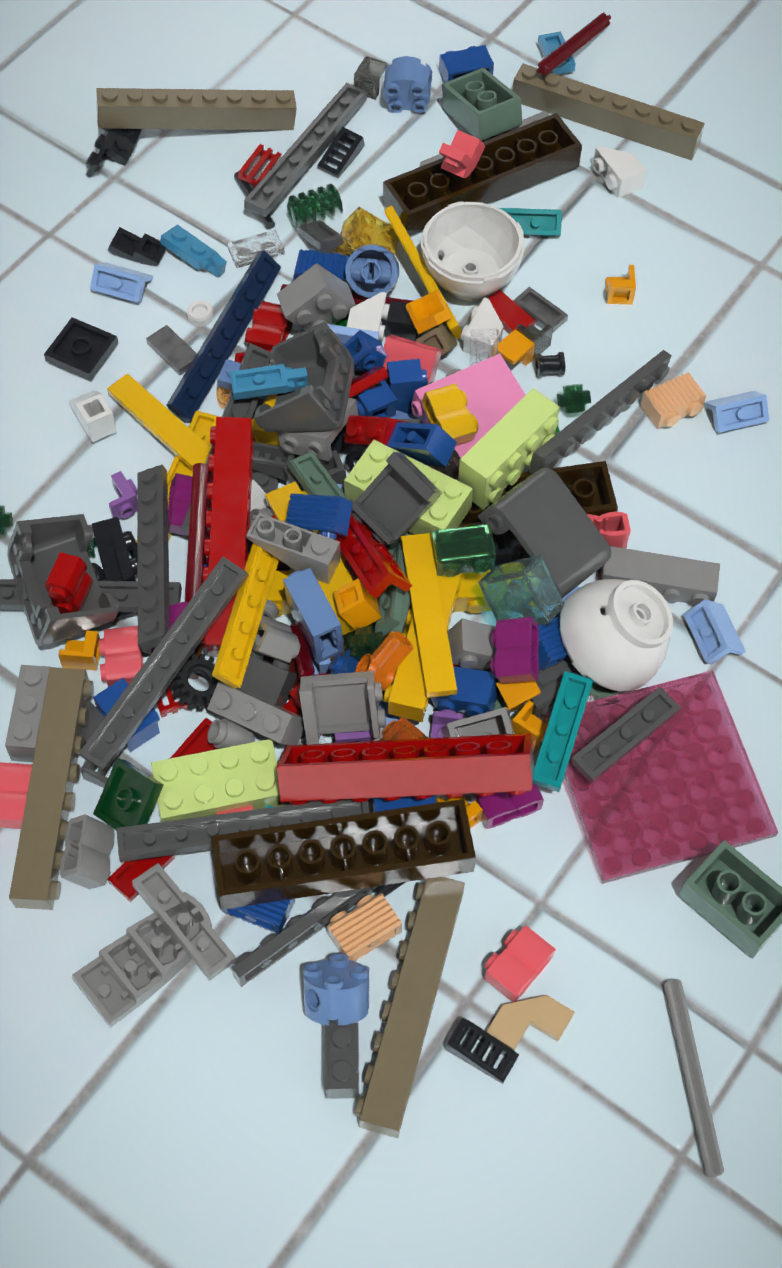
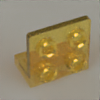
M358 207L343 221L340 235L343 236L344 245L336 247L335 253L350 256L363 245L376 244L386 247L395 255L399 238L391 225L363 208Z

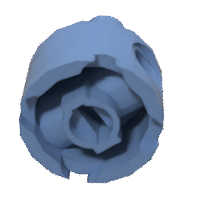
M403 56L393 59L391 65L388 66L387 64L385 67L382 97L391 112L399 113L402 110H410L422 113L426 110L427 104L430 102L433 73L427 63L424 66L419 58Z
M376 244L363 245L355 250L348 258L345 267L346 280L357 294L368 298L380 292H390L396 285L400 274L399 263L394 253L386 247Z
M335 953L330 955L328 960L306 964L304 966L305 1015L310 1020L322 1025H329V1020H338V1026L353 1024L365 1018L369 1008V967L349 960V956L344 953Z

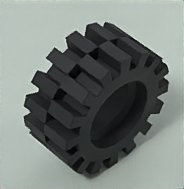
M196 653L191 654L170 684V690H174L173 698L180 697L181 699L178 704L183 706L186 702L188 704L187 709L191 711L194 706H196V711H202L204 707L208 710V705L218 681L221 682L212 676L215 658L210 656L206 660V654L200 653L198 658ZM194 673L203 676L208 681L209 688L205 691L193 688L188 682V676Z

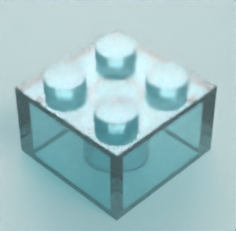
M541 555L497 565L478 582L496 621L532 617L538 625L548 624L564 607V602Z

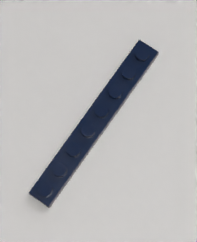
M261 250L256 254L166 404L184 423L192 420L196 410L200 407L220 373L226 359L230 356L250 322L255 308H258L281 269V266L265 250Z

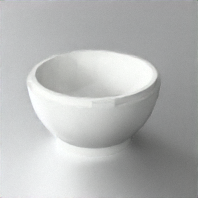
M461 201L449 204L448 207L436 213L429 220L421 235V252L425 266L431 276L449 295L463 301H479L484 297L488 298L507 284L519 269L525 248L524 232L519 222L516 223L505 211L493 205L480 202ZM439 255L443 256L442 262L438 258Z
M603 579L585 584L565 599L560 615V634L564 648L573 662V666L583 677L593 679L594 683L611 690L631 691L639 689L649 682L666 659L670 634L673 628V617L667 601L651 585L639 580ZM605 608V616L601 614L600 609Z

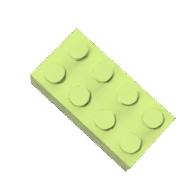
M532 388L460 459L458 481L473 488L472 502L484 510L491 502L494 503L501 497L503 490L509 484L513 485L517 482L521 472L527 466H530L534 452L555 436L556 428L559 424L560 406Z
M373 440L344 480L346 498L350 501L356 500L388 465L386 462L387 458L393 452L398 451ZM406 456L442 492L440 497L411 527L409 532L413 534L430 533L431 542L443 549L472 506L473 488Z
M272 739L151 762L153 778L164 784L157 800L161 822L216 815V812L250 805L253 806V810L264 809L266 805L274 807L285 806L284 802H280L276 768L277 760Z

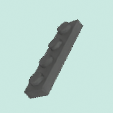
M658 687L575 754L571 759V763L592 784L679 713L681 707L661 687Z

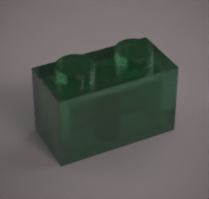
M490 524L432 531L431 542L437 576L453 577L467 572L484 573L495 568L496 551Z

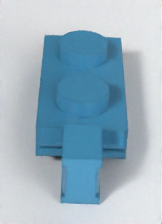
M178 224L161 235L160 243L198 271L200 269H207L217 277L225 273L227 261L215 250Z
M284 364L229 372L234 400L287 393L308 385L306 367L292 369L291 367H285Z

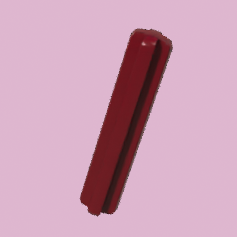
M291 624V632L298 636L300 642L299 653L294 659L298 677L301 680V677L315 676L308 644L298 625L294 626Z

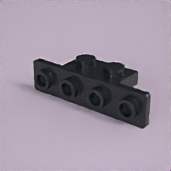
M101 128L105 132L104 134L100 133L94 143V147L97 150L96 152H91L85 163L89 166L85 175L90 177L93 174L103 154L125 166L142 129Z
M113 517L92 523L91 526L102 567L106 574V581H136L137 561L135 557H129L128 551L133 550L129 534L123 535L119 518ZM119 612L116 618L120 620L138 615V612Z

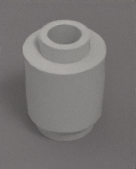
M227 719L214 720L208 731V741L218 749L255 742L252 730Z

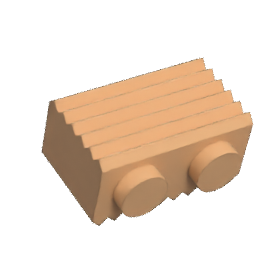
M686 372L681 376L646 390L643 393L641 409L644 410V413L647 414V417L650 418V421H652L657 429L665 425L671 427L680 418L687 415L693 417L699 414L703 409L707 395L691 374Z
M382 893L375 897L372 894L367 895L357 903L356 909L349 913L341 911L330 919L331 924L327 926L328 935L339 952L349 956V960L357 961L402 932L401 920Z

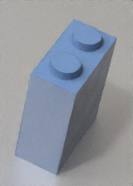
M311 568L291 573L288 578L283 579L288 608L316 662L320 663L344 652L341 624Z

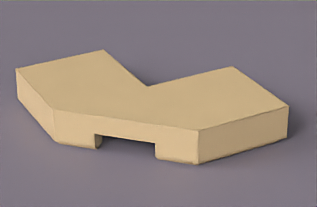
M548 995L502 1005L486 1032L514 1051L529 1025L558 1042L574 1016L575 1011Z

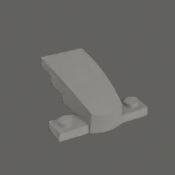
M159 863L132 880V886L154 913L128 927L126 935L100 950L99 957L72 974V980L110 1028L154 995L191 960L195 962L209 981L236 962V956L212 929L211 920L203 905L191 895L182 892Z

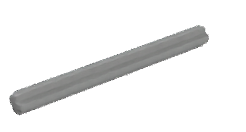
M679 979L668 980L664 984V991L706 1177L721 1176L724 1173V1167L683 985Z

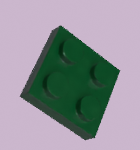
M116 758L93 814L115 830L119 827L147 824L164 784L130 762Z

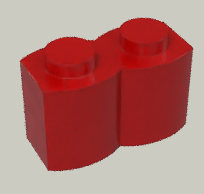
M262 301L260 307L254 310L252 328L248 327L246 330L245 343L248 345L251 343L262 349L271 350L273 346L288 338L293 322L285 318L281 305Z
M63 552L59 553L45 583V588L49 592L48 594L55 607L58 606L61 614L81 611L93 585L92 578L86 572V563L80 557Z

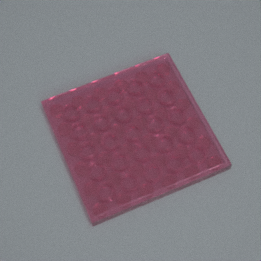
M713 670L586 703L564 777L602 884L710 855L723 840L736 848L777 836L779 832ZM658 687H661L681 707L679 713L591 784L571 763L572 757ZM552 712L545 713L544 715L546 726Z

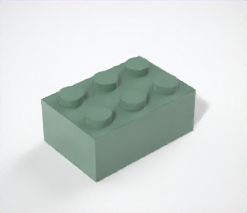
M485 68L478 69L442 84L444 110L481 141L488 140L492 136L510 131L523 124L521 98Z
M725 840L689 877L679 894V897L752 959L782 926V887Z

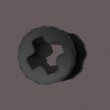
M563 352L548 356H542L541 353L535 355V372L537 377H542L543 374L558 373L559 376L565 375L566 364Z

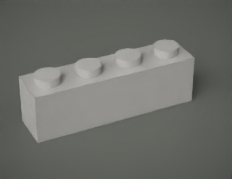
M610 546L611 558L602 566L600 580H639L654 587L667 602H684L696 606L705 599L715 601L718 592L719 563Z

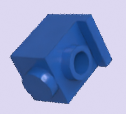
M359 330L344 344L353 357L355 367L365 372L377 366L382 367L387 358L382 342L362 330ZM360 345L362 346L360 351L356 350Z
M385 380L380 381L379 387L367 389L358 395V402L356 403L359 416L391 418L396 415L398 399Z

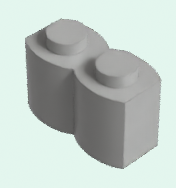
M262 615L252 649L260 654L290 663L299 653L300 642L298 636L291 632L289 625Z
M86 814L70 819L65 832L66 848L60 863L61 878L87 889L104 886L110 875L109 854L114 846V829Z

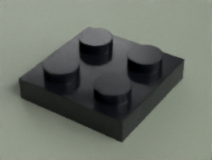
M71 317L44 353L45 361L92 380L118 344V338L116 335Z

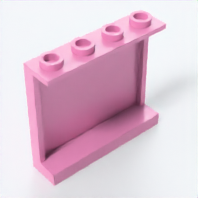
M497 354L414 391L411 409L417 418L420 417L423 424H431L422 404L425 392L456 383L459 389L463 390L467 396L468 405L466 407L471 414L476 416L478 430L473 440L455 446L448 462L451 476L457 481L460 459L525 396L524 391L501 354Z

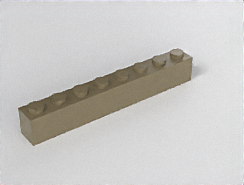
M522 63L514 77L512 91L521 98L522 105L540 111L546 110L549 114L557 113L562 118L691 161L700 145L704 122L551 72L543 76L542 73L538 74L536 67Z
M96 88L98 128L294 130L297 107L294 90Z
M49 668L9 899L15 908L53 910L54 900H58L60 897L61 884L58 881V875L64 852L62 850L66 828L69 823L67 821L69 811L74 810L75 793L72 790L74 782H78L80 776V765L77 764L78 754H80L79 752L85 743L81 732L82 727L88 725L89 709L86 708L87 698H92L94 688L93 681L89 680L85 669Z
M435 877L427 879L426 883H419L415 900L420 901L418 912H411L407 930L412 931L409 942L403 941L399 959L404 960L401 972L396 970L394 972L390 987L391 990L395 991L392 1002L386 1001L382 1020L387 1021L384 1033H377L373 1052L378 1053L375 1065H368L364 1084L369 1085L366 1097H359L355 1116L360 1117L359 1128L394 1138L399 1137L461 905L465 882L446 877Z

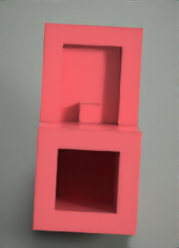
M457 130L451 145L442 143L439 153L445 159L440 168L462 178H467L476 167L485 145L480 139Z

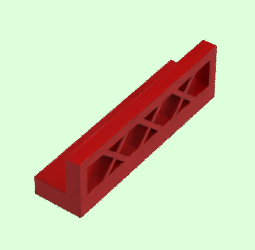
M351 511L347 537L337 536L336 541L340 542V550L368 593L378 598L390 584L407 592L412 587V584L389 550L372 535L374 530L367 523H360L352 515Z

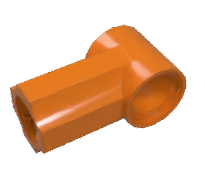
M391 631L372 655L366 654L360 659L355 672L374 671L375 681L381 682L382 691H384L391 685L397 667L414 649L413 645L402 633Z

